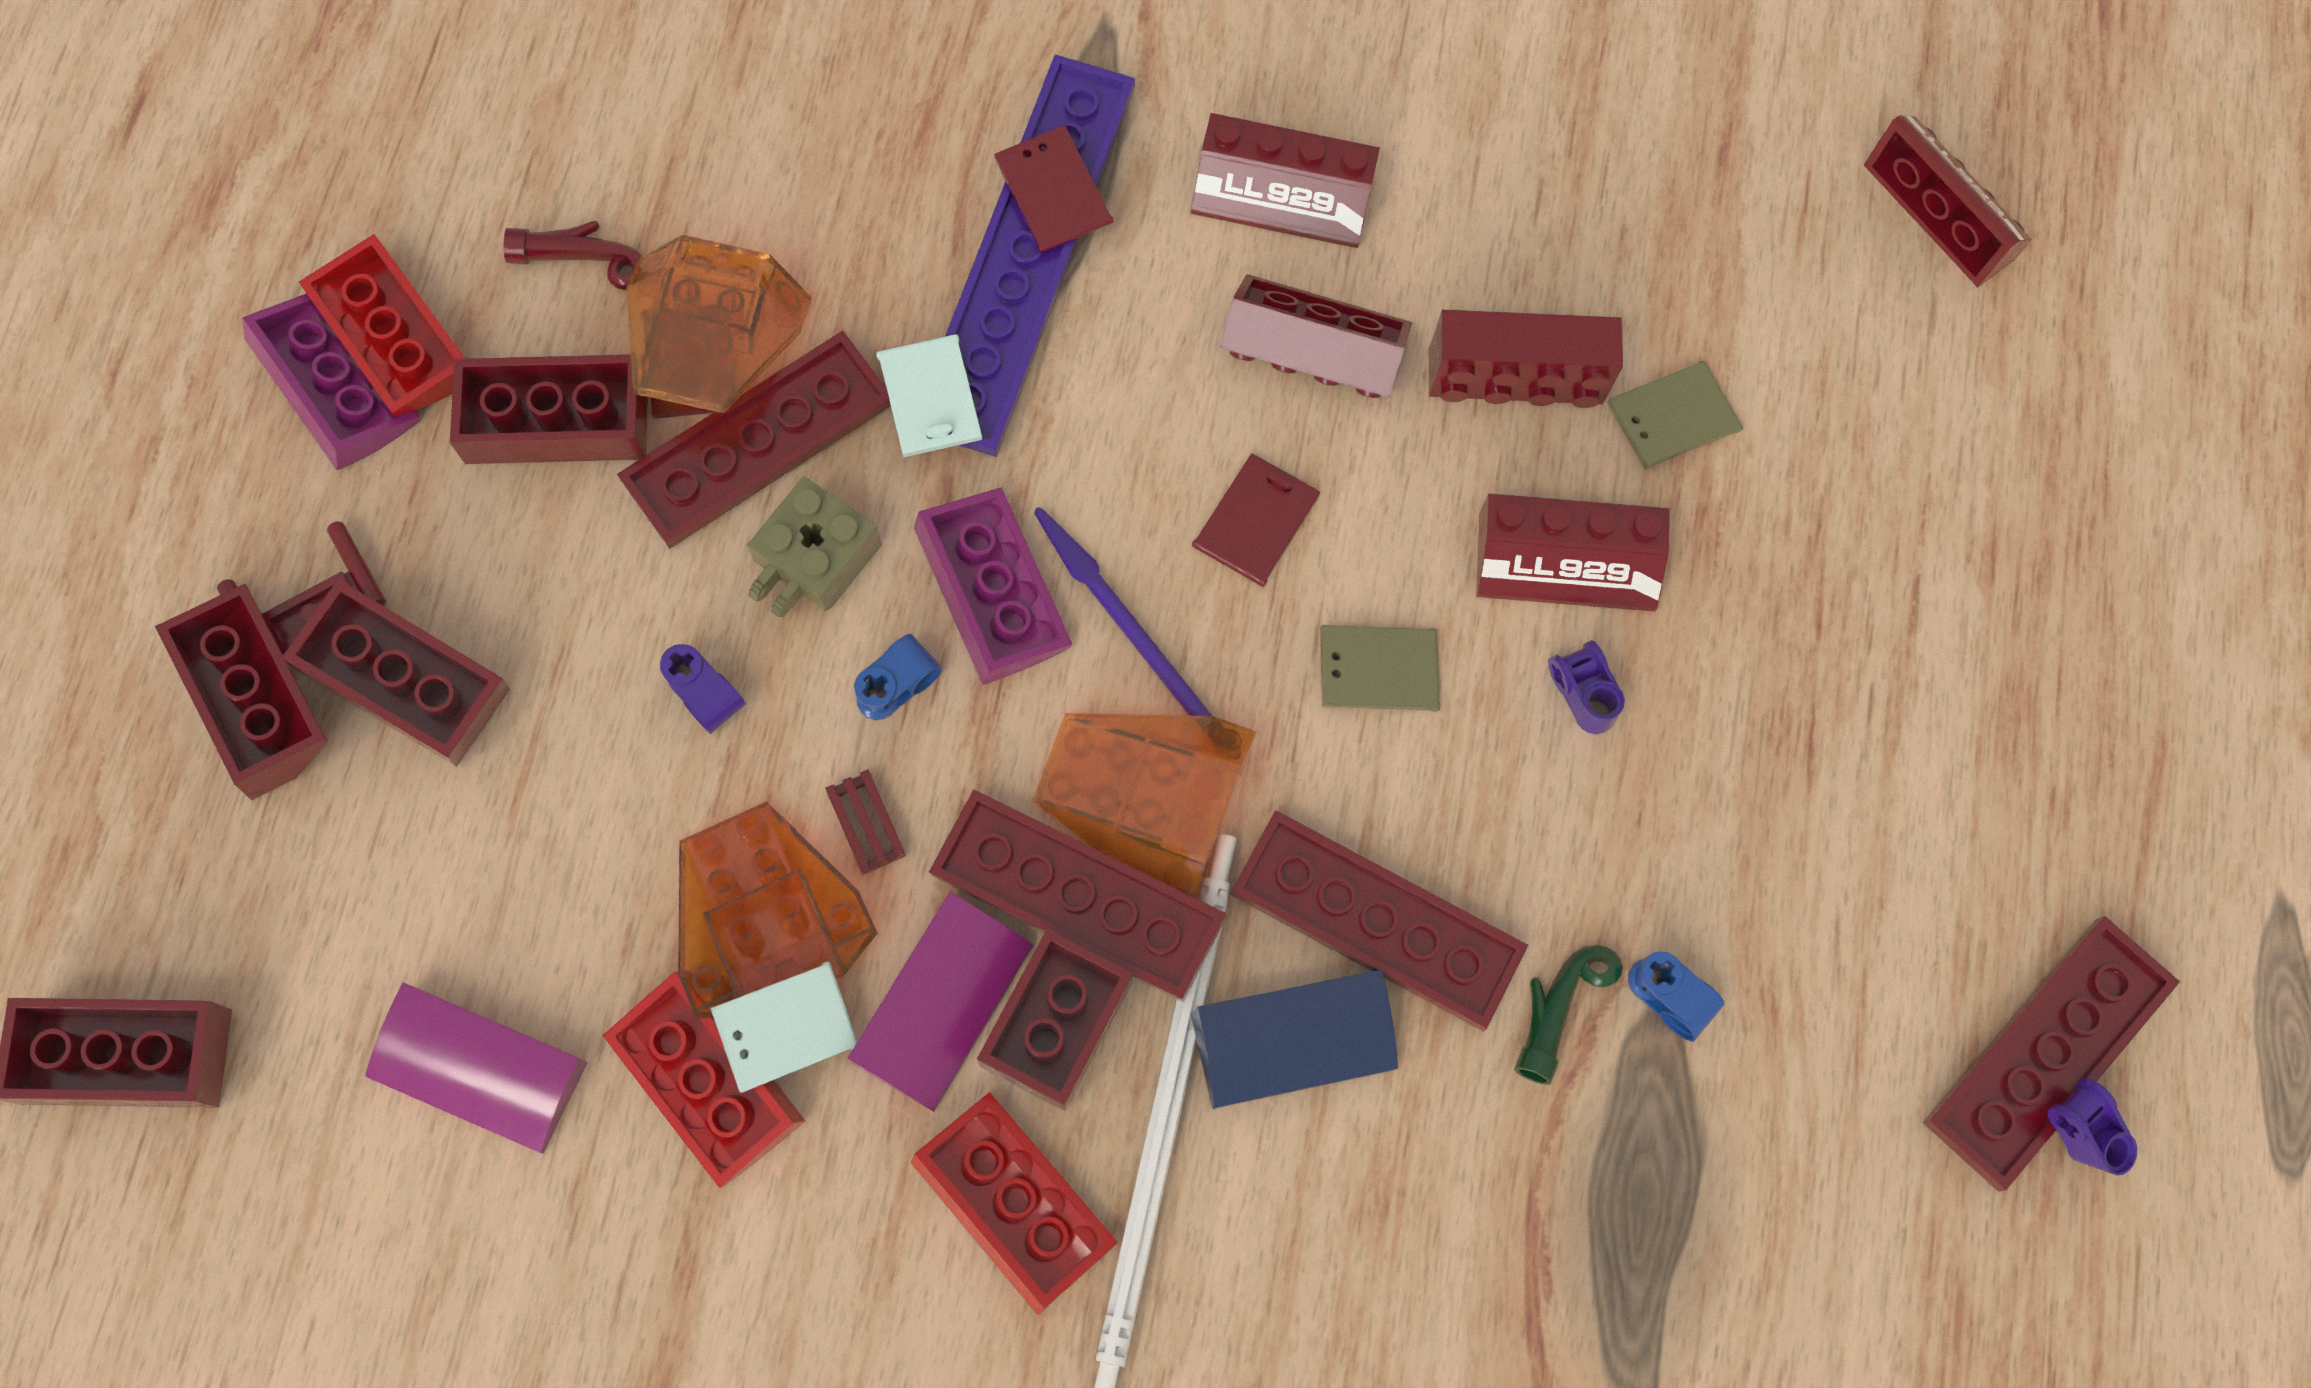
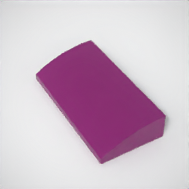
M307 294L242 317L244 339L336 470L349 466L378 451L419 422V415L416 411L396 417L392 414Z
M1002 487L918 512L913 528L982 685L1030 668L1071 648L1072 642Z
M949 892L847 1059L851 1064L934 1112L1032 949L1033 944L982 910Z
M402 982L379 1032L365 1077L543 1154L587 1062Z

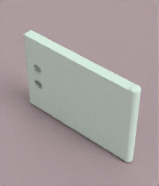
M957 334L882 350L876 353L877 359L881 363L903 458L982 440Z
M829 961L823 962L819 967L710 1008L739 1092H745L846 1050H853L858 1042Z

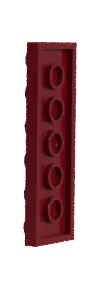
M841 331L620 471L617 475L670 549L889 408L891 404L887 388L845 332Z
M974 789L929 870L931 876L1044 933L1047 928L1133 972L1134 978L1182 1002L1185 1001L1227 918L1225 912Z
M1277 810L1272 815L1230 894L1371 971L1382 969L1385 979L1482 1031L1488 1028L1528 947V944Z
M2106 916L2096 919L1922 1123L1998 1192L2007 1190L2056 1131L2049 1121L2048 1110L2055 1104L2062 1105L2075 1092V1084L2080 1079L2090 1078L2097 1082L2180 981Z

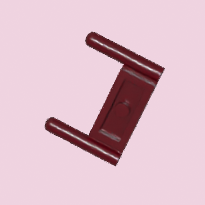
M336 521L331 523L327 527V533L348 572L343 573L341 571L262 613L283 655L338 579L382 606L386 604L385 597L342 522ZM225 579L218 584L217 590L221 595L238 586L233 580Z

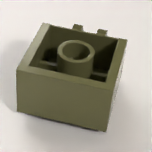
M803 476L747 544L753 561L764 568L751 585L748 596L756 602L761 601L777 582L782 580L787 585L772 605L771 612L776 616L784 617L802 595L823 610H829L882 546L877 525ZM815 542H823L818 547L814 544Z

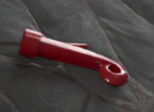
M591 221L570 229L548 232H529V229L521 228L505 229L503 241L504 258L506 263L529 264L530 261L551 260L610 261L607 269V278L613 286L622 290H631L640 286L645 281L648 273L647 264L643 256L632 247L618 242L585 237L598 231L600 226L597 221ZM626 265H630L633 268L632 272L628 275L619 274L620 269Z

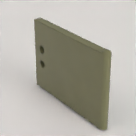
M1700 361L1693 366L1612 397L1607 402L1645 469L1732 433H1738L1743 429L1705 361Z
M1322 625L1320 627L1322 707L1431 710L1433 712L1440 710L1436 629Z

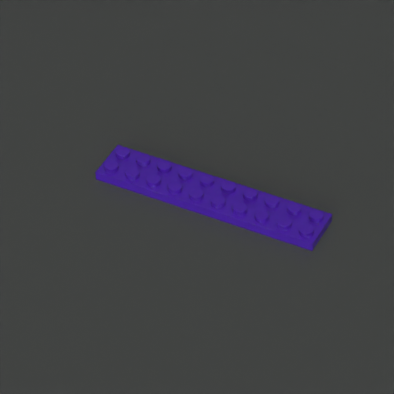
M1055 54L1020 143L1065 125L1097 188L1135 89V78ZM1006 181L945 337L955 334L959 336L958 344L982 434V440L959 446L994 457L998 455L1078 238H1075L1040 253L1037 243Z

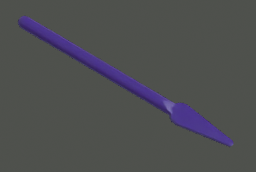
M1037 507L1034 514L1071 576L1088 587L1227 763L1233 764L1238 762L1241 757L1239 748L1099 574V565L1096 560L1042 508Z

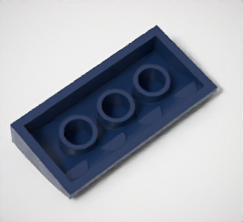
M1382 969L1199 1006L1191 1013L1212 1109L1398 1069L1393 1019Z

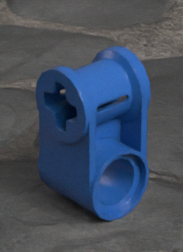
M907 634L892 644L881 657L861 671L856 677L854 689L858 708L869 719H886L913 696L928 688L939 677L943 668L912 634ZM874 689L879 693L884 690L885 696L879 698L873 694L869 697L868 691Z
M1659 951L1652 953L1645 959H1641L1633 964L1628 972V984L1634 995L1660 1016L1674 1033L1690 1042H1694L1725 1005L1724 1000L1714 988L1699 979L1677 957L1668 952ZM1654 968L1660 973L1657 977V982L1659 983L1657 985L1651 980L1654 976V971L1652 970Z

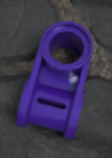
M1591 640L1583 644V649L1564 657L1559 655L1550 657L1548 666L1551 677L1558 690L1563 694L1581 729L1592 734L1605 733L1611 729L1624 708L1625 698L1608 667L1605 655L1599 645ZM1595 700L1604 703L1609 710V714L1604 715L1595 712L1590 705V701Z
M677 644L668 648L662 655L660 670L664 678L668 681L672 690L681 698L689 712L709 734H712L746 705L744 699L722 674L717 673L692 646ZM684 664L688 668L691 667L692 672L685 676L683 673L678 672L677 668Z
M2082 1078L2075 1084V1092L2062 1105L2055 1104L2048 1110L2049 1121L2058 1131L2069 1156L2073 1160L2116 1176L2124 1175L2135 1164L2138 1151L2136 1140L2130 1134L2117 1109L2116 1100L2111 1093L2098 1082L2090 1078Z

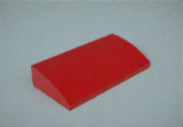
M375 234L299 281L301 287L395 417L421 409L453 393L454 359H465V357Z
M674 971L602 1036L716 1185L722 1188L782 1142L803 1124L805 1119L774 1080L745 1092H739L710 1009L715 1004L689 972Z
M990 1092L919 1149L911 1160L912 1166L1037 1315L1042 1313L1118 1243Z

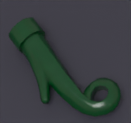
M1593 945L1583 947L1573 953L1563 964L1546 998L1538 977L1531 979L1532 1014L1530 1031L1526 1046L1522 1048L1514 1068L1516 1073L1539 1084H1551L1559 1064L1556 1057L1579 978L1581 977L1584 981L1597 987H1609L1616 983L1621 976L1623 966L1620 957L1615 951L1606 946ZM1595 961L1603 962L1608 966V970L1604 973H1595L1591 970L1589 964Z

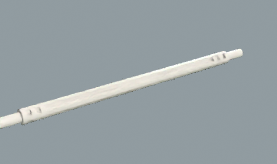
M1219 834L1209 878H1204L1199 900L1225 912L1231 890V884L1227 881L1237 838ZM1221 929L1185 1001L1182 1002L1178 999L1176 1001L1096 1355V1361H1100L1094 1388H1115L1120 1366L1125 1367L1197 1042L1191 1013L1197 1007L1205 1005Z

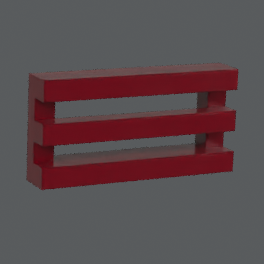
M869 769L860 772L858 777L853 779L849 777L842 780L843 783L837 786L833 784L825 788L862 875L906 856ZM866 786L893 848L888 853L884 854L857 792V789ZM848 793L876 858L869 861L866 860L840 800V796Z

